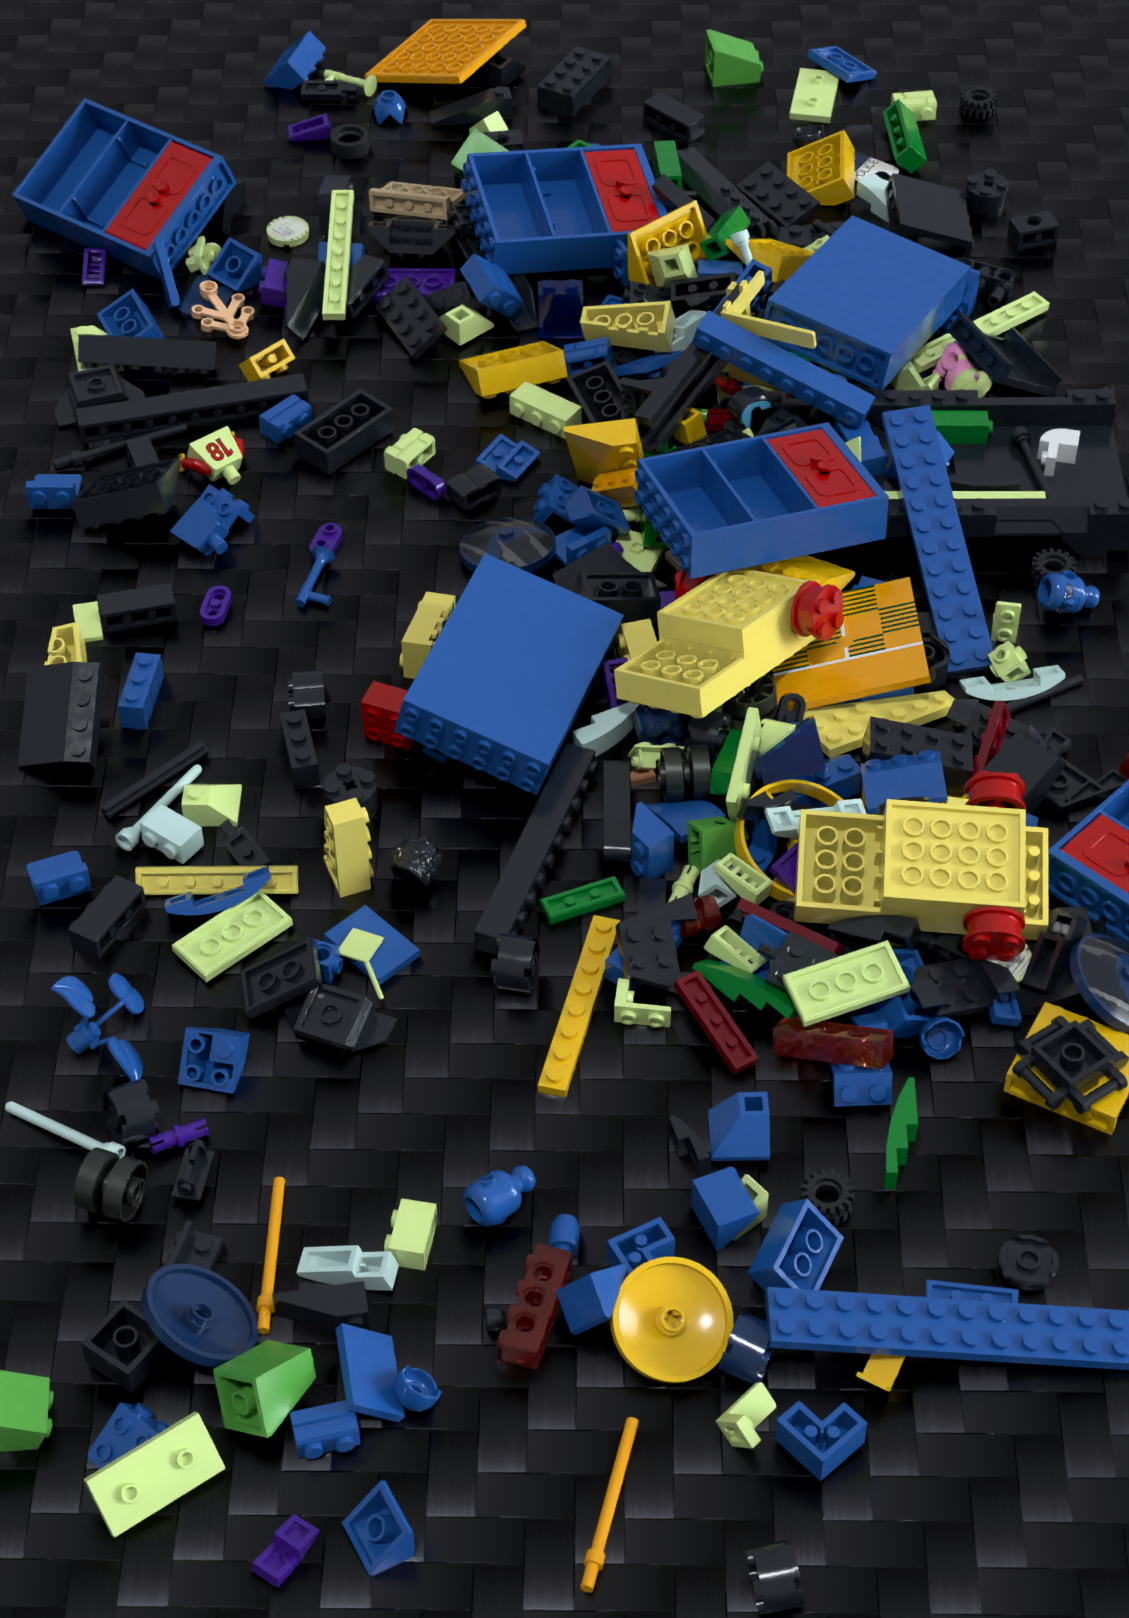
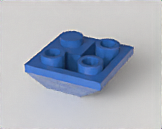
M186 1027L178 1084L233 1094L246 1062L250 1033L221 1028Z
M738 1092L708 1110L711 1161L770 1160V1123L767 1092Z

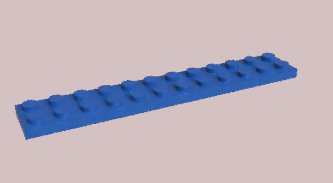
M930 405L882 412V421L937 637L947 643L950 650L947 676L988 670L992 664L988 654L993 651Z
M767 1287L765 1292L769 1348L1129 1370V1310Z

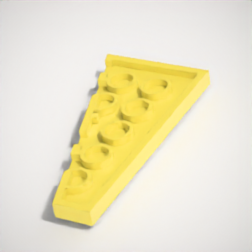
M943 690L868 700L865 702L822 706L806 709L802 723L809 725L817 732L820 743L819 749L829 758L862 747V739L870 716L920 726L946 716L953 700L956 699Z

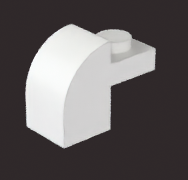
M1053 429L1041 436L1037 459H1041V465L1045 466V476L1053 477L1056 462L1075 464L1080 431Z

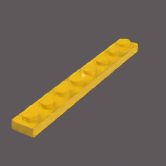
M593 916L538 1083V1092L566 1098L605 976V960L612 953L617 939L615 926L620 920Z

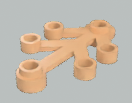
M203 281L200 284V295L204 300L210 301L216 310L205 308L202 305H194L191 308L192 317L202 319V331L212 332L214 329L227 332L229 337L237 340L246 337L249 333V328L246 324L254 319V308L250 306L243 307L245 305V296L239 293L232 295V301L228 308H226L217 296V284L214 281ZM243 307L241 309L240 318L234 319V315L237 312L238 308ZM212 318L223 320L226 323L214 321Z

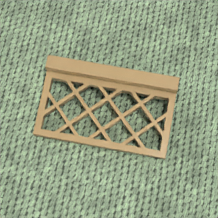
M392 181L381 189L372 188L369 190L370 211L448 220L446 211L449 209V200H452L453 204L457 205L466 197V194L462 193L461 189Z

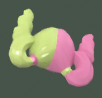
M957 341L946 346L941 359H939L936 368L932 372V374L937 372L940 375L939 383L945 378L944 385L946 390H978V397H985L993 383V379L985 371H981L976 364L968 359L967 352Z

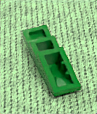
M709 959L697 962L692 967L696 971L699 970L705 979L733 1002L746 998L760 1010L774 1007L787 1019L798 1015L790 995L764 982L765 979L758 975Z
M914 1077L908 1078L898 1097L890 1121L884 1160V1189L896 1190L898 1165H906L908 1142H916L918 1117Z

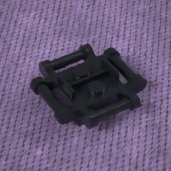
M1059 1015L1052 1019L1051 1024L1026 1039L1021 1038L1014 1043L1016 1052L1024 1058L1016 1062L1012 1072L1017 1077H1022L1046 1100L1045 1104L1051 1110L1057 1109L1065 1100L1069 1099L1075 1110L1079 1114H1084L1091 1109V1105L1115 1090L1121 1091L1128 1086L1126 1077L1119 1069L1127 1064L1129 1057L1123 1051H1118L1095 1029L1096 1025L1089 1019L1084 1020L1080 1024L1076 1020L1069 1023L1063 1016ZM1035 1066L1058 1090L1053 1092L1031 1068ZM1106 1076L1109 1079V1081H1107L1103 1085L1094 1089L1085 1096L1083 1095L1087 1091L1097 1086L1100 1078Z

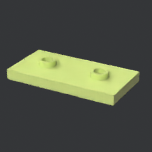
M800 68L789 119L830 123L839 77L830 71Z
M631 530L629 533L619 535L615 541L619 542L624 549V553L620 556L641 572H654L666 548L643 546L641 533Z
M753 707L747 709L726 797L729 820L735 824L738 819L736 815L750 795V782L757 752H760L762 742L759 710Z
M259 890L250 898L224 910L172 944V950L205 982H208L291 927L293 921L288 914Z
M888 940L783 975L785 987L804 1027L910 992V985Z
M193 1412L83 1480L111 1535L116 1537L225 1469V1466L199 1413Z

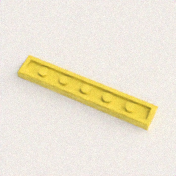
M298 865L269 866L270 879L260 889L264 894L299 893ZM266 866L136 867L135 878L136 884L143 887L144 895H181L190 891L192 895L218 894L244 885L243 874Z

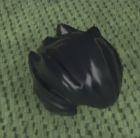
M408 836L404 838L401 844L394 847L390 855V868L392 869L394 879L403 882L413 881V886L426 887L436 878L442 855L441 853L436 854L437 851L432 843H428L427 836L416 839Z

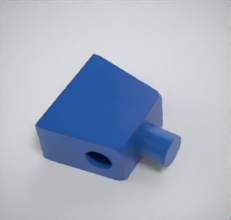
M201 497L196 500L170 530L174 535L207 556L213 551L217 554H222L228 548V543L223 539L229 534V528L214 506Z

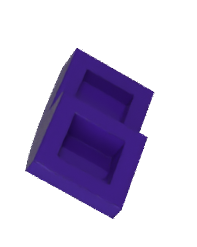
M293 1514L274 1533L273 1542L252 1562V1571L278 1588L306 1555L317 1539L320 1530Z

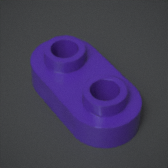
M416 464L407 470V477L412 486L431 499L438 500L446 494L444 480L428 471L424 466Z
M326 523L318 529L309 546L310 557L315 560V557L312 554V549L315 546H324L335 554L342 541V529L339 525Z
M218 585L211 587L207 591L200 608V617L203 624L217 626L224 622L232 602L229 588Z

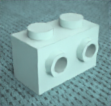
M162 804L140 823L142 839L146 845L158 849L169 859H175L182 864L204 846L202 827Z

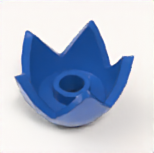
M393 90L383 91L375 100L372 113H375L379 125L389 114L402 124L404 112H408L402 97Z

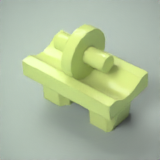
M199 237L197 244L188 249L190 258L186 259V265L190 272L193 273L201 270L203 275H205L210 269L212 261H215L220 253L221 247L216 243L205 244V237Z

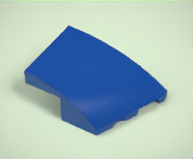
M705 800L644 804L674 832V836L680 843L688 841L687 821L720 816L726 818V815L718 807Z

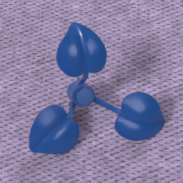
M115 973L111 975L108 979L109 987L120 1001L95 1023H87V1020L95 1015V1006L92 1003L93 996L90 990L82 981L73 976H66L58 980L51 990L60 994L83 1016L80 1023L74 1027V1031L66 1037L70 1048L74 1052L81 1054L89 1047L94 1050L98 1046L107 1044L110 1052L130 1080L141 1079L144 1066L142 1058L136 1049L125 1039L118 1041L114 1036L99 1040L101 1031L98 1027L123 1005L134 1015L141 1013L144 1009V1000L140 993L120 974Z

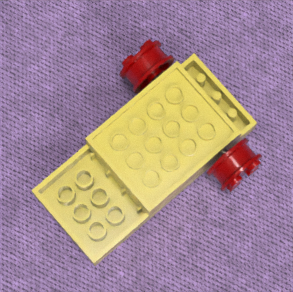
M745 568L690 579L686 571L681 569L675 575L676 600L657 612L660 640L614 670L617 698L627 700L633 704L648 705L650 708H661L670 710L672 713L691 715L693 718L706 717L708 713L720 707L731 697L736 696L738 692L750 686L751 683L764 676L774 667L779 666L781 662L793 656L801 648L806 647L814 639L821 641L830 639L844 622L842 591L835 585L827 584L821 587L815 581Z
M985 770L976 772L975 776L966 782L965 793L969 800L965 805L887 799L884 815L801 809L798 825L794 921L830 924L843 919L866 915L911 917L918 920L921 931L965 935L962 946L971 959L1011 962L1015 959V956L1024 951L1025 939L1037 940L1040 931L1046 932L1048 928V828L1026 826V805L1022 801L1026 794V785L1018 774L989 772Z

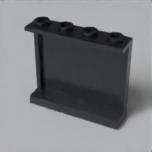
M892 173L885 188L891 232L901 237H904L907 232L957 245L960 247L961 258H965L967 253L973 249L974 239H972V227L969 223V213L967 212V201H965L964 191Z
M959 312L948 329L949 334L998 384L1051 397L1063 379L1013 327H1011L1005 338L983 333L966 314Z

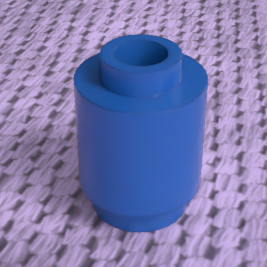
M569 1214L558 1215L550 1225L548 1252L551 1256L561 1261L571 1259L578 1253L580 1226L574 1216Z

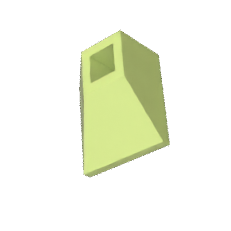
M688 244L647 253L657 286L671 288V281L698 277Z
M465 303L440 316L448 328L444 335L460 346L494 327V323Z

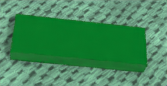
M613 876L540 899V906L551 925L625 901V893L616 877Z

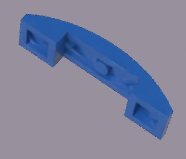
M266 866L243 874L244 885L195 901L191 891L166 899L165 910L167 913L177 915H204L228 909L258 892L270 879V868Z

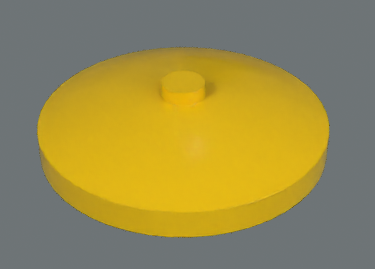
M661 1257L640 1265L625 1277L610 1318V1326L618 1351L634 1370L658 1382L681 1383L704 1375L721 1360L733 1329V1311L726 1290L712 1272L689 1259Z

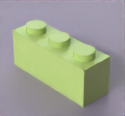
M525 381L509 395L510 414L564 439L566 437L563 427L582 425L581 406Z

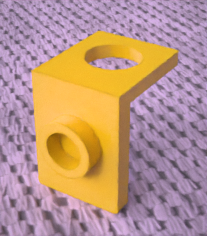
M871 1354L863 1373L857 1372L856 1376L890 1392L906 1356Z

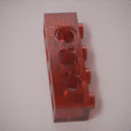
M784 1017L773 1027V1054L883 1069L893 1058V1030L825 1021L804 1027L800 1018L792 1017L787 1019Z
M537 1243L534 1254H528L525 1263V1272H527L525 1279L520 1278L516 1288L518 1299L516 1304L511 1303L507 1313L508 1327L506 1330H501L497 1346L501 1348L502 1361L538 1369L560 1306L556 1290L567 1285L572 1271L571 1251ZM528 1329L530 1331L522 1332L521 1330Z

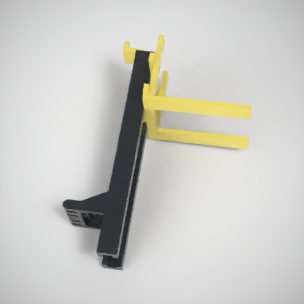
M759 270L748 284L746 280H742L739 286L736 282H732L726 289L727 298L716 310L715 314L759 337L811 349L816 347L814 331L756 318V313H753L755 306L750 304H753L754 297L765 284L763 271ZM692 342L664 378L637 381L622 378L619 380L624 411L626 412L625 418H635L637 425L645 424L651 426L642 437L641 444L643 452L656 456L727 364L729 377L778 391L782 390L695 346Z

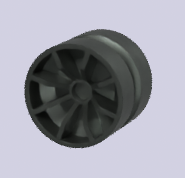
M766 673L751 683L750 686L738 692L736 696L723 703L724 713L732 715L730 729L743 730L749 707L758 708L760 722L763 719H775L778 707L777 686L775 680Z
M707 745L688 746L686 761H683L679 747L661 748L660 762L658 763V779L665 803L683 801L685 784L688 787L692 800H709L711 798V768Z
M98 1147L92 1149L84 1159L76 1178L74 1187L75 1205L78 1208L94 1213H100L103 1210L106 1217L128 1222L135 1215L145 1194L148 1181V1166L146 1162L128 1156L119 1158L117 1153Z

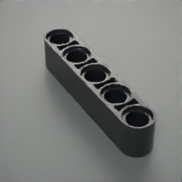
M148 435L125 440L126 452L132 467L159 462ZM174 500L168 508V512L158 516L152 513L153 518L177 514L176 501Z
M604 761V862H631L630 761Z

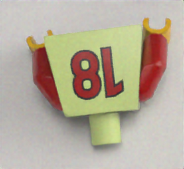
M228 426L221 428L189 444L187 457L183 453L179 455L181 460L179 472L186 469L207 476L211 481L225 477L227 482L233 485L241 479V475L237 470L240 468L244 457V441L235 436L233 431L230 432Z

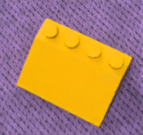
M845 130L787 154V176L817 199L820 205H837L846 203L854 198L855 149Z
M697 200L627 234L628 277L630 281L657 286L647 256L648 252L688 244L693 262L700 257L708 259L699 244L707 233Z
M726 239L725 244L745 264L740 247L733 244L732 239ZM749 239L750 243H748L753 259L772 268L773 285L782 279L787 281L815 253L773 239Z
M545 341L459 360V365L476 394L484 397V399L497 397V393L501 392L511 394L525 381L539 387V383L548 382V384L561 382V378L568 377L563 350Z
M635 418L563 427L578 480L593 484L594 479L599 474L637 468L638 459L645 458Z
M808 555L745 568L815 581L821 587L827 584L835 585L839 590H842L855 576V572Z

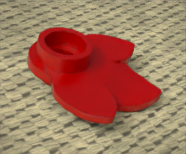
M723 372L714 381V383L722 386L721 390L730 396L743 389L741 382L725 376Z

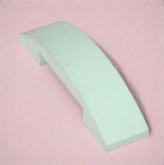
M1058 665L1034 668L1033 678L990 684L984 676L961 679L959 680V685L967 694L986 700L1009 701L1027 698L1044 692L1061 682L1065 678V673Z
M861 798L837 801L833 807L806 809L866 814ZM790 806L765 809L764 812L773 835L784 838H798L801 810L792 811Z

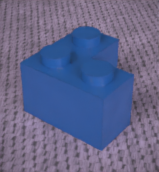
M661 1217L607 1240V1262L611 1267L621 1264L626 1265L628 1268L625 1277L634 1269L650 1260L675 1256V1238Z
M798 1401L777 1419L775 1440L821 1481L865 1443L867 1422L845 1402L821 1421L805 1405Z

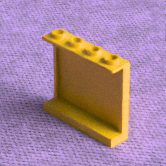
M1045 1002L1026 1038L1051 1024V1020L1059 1015L1063 1016L1069 1023L1076 1020L1080 1024L1089 1018ZM1090 1020L1096 1025L1095 1029L1118 1051H1123L1129 1057L1128 1034ZM1017 1053L1006 1074L1003 1091L1051 1110L1045 1104L1046 1100L1022 1077H1017L1012 1072L1016 1062L1024 1058ZM1129 1061L1123 1068L1119 1069L1128 1081L1126 1088L1110 1093L1091 1105V1109L1084 1114H1079L1069 1099L1065 1100L1057 1109L1051 1111L1112 1135L1116 1127L1118 1115L1129 1095ZM1035 1066L1031 1068L1053 1092L1058 1090ZM1106 1076L1100 1078L1098 1085L1092 1088L1091 1090L1087 1091L1083 1095L1085 1096L1086 1094L1090 1093L1094 1089L1109 1081V1079Z

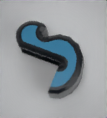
M750 386L737 391L731 397L727 406L728 413L732 419L725 421L723 429L733 427L742 432L750 428L752 431L753 411L773 407V399L758 386Z

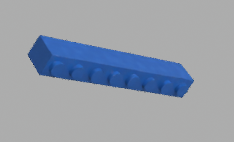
M709 310L698 325L692 340V344L856 429L860 428L876 397Z

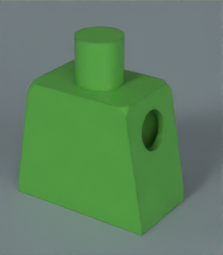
M721 816L687 821L688 865H690V868H692V865L695 866L701 875L703 869L718 859H723L730 852L737 856L734 842L736 824ZM744 827L745 841H747L749 835L747 829Z

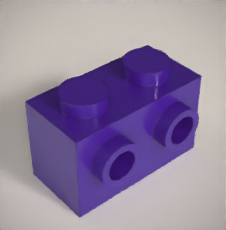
M269 258L268 267L263 266L261 279L265 281L260 280L258 294H262L261 304L283 309L287 305V296L284 295L287 280L284 279V271L288 262Z

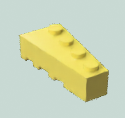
M671 301L583 307L580 320L586 341L608 337L610 344L614 346L669 353L676 322Z
M426 592L422 601H419L418 609L401 641L402 653L399 664L400 667H403L404 678H416L456 606L454 595Z
M650 619L621 624L620 634L616 635L618 654L620 658L627 657L628 661L657 642Z
M77 622L53 627L47 651L49 656L44 665L87 662L85 641Z
M357 798L325 806L324 824L326 831H324L326 844H324V851L327 855H324V862L340 898L371 889L370 878L374 877L373 869L369 862L372 859V853L367 843L371 841L370 833L366 826V823H369V817L366 808L360 807Z

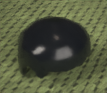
M822 125L799 127L793 132V142L798 148L824 138V127Z

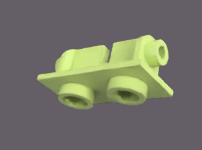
M641 742L634 745L628 757H632L631 766L636 767V769L655 770L656 761L660 762L661 748L679 747L681 753H683L684 746H676L673 743L651 745L649 742Z

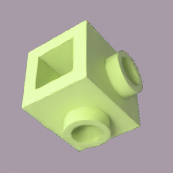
M1009 640L988 654L992 662L990 669L997 678L1000 677L1005 682L1021 680L1031 673L1025 662V659H1027L1026 653L1020 646L1015 647Z

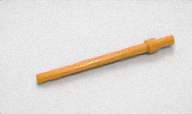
M275 1177L273 1180L261 1295L257 1298L256 1311L259 1313L258 1329L260 1334L269 1333L271 1314L275 1311L273 1292L285 1179L283 1177Z
M633 1417L626 1419L592 1546L585 1555L583 1564L586 1568L580 1586L581 1590L585 1592L593 1591L598 1571L602 1570L606 1555L603 1552L639 1423Z

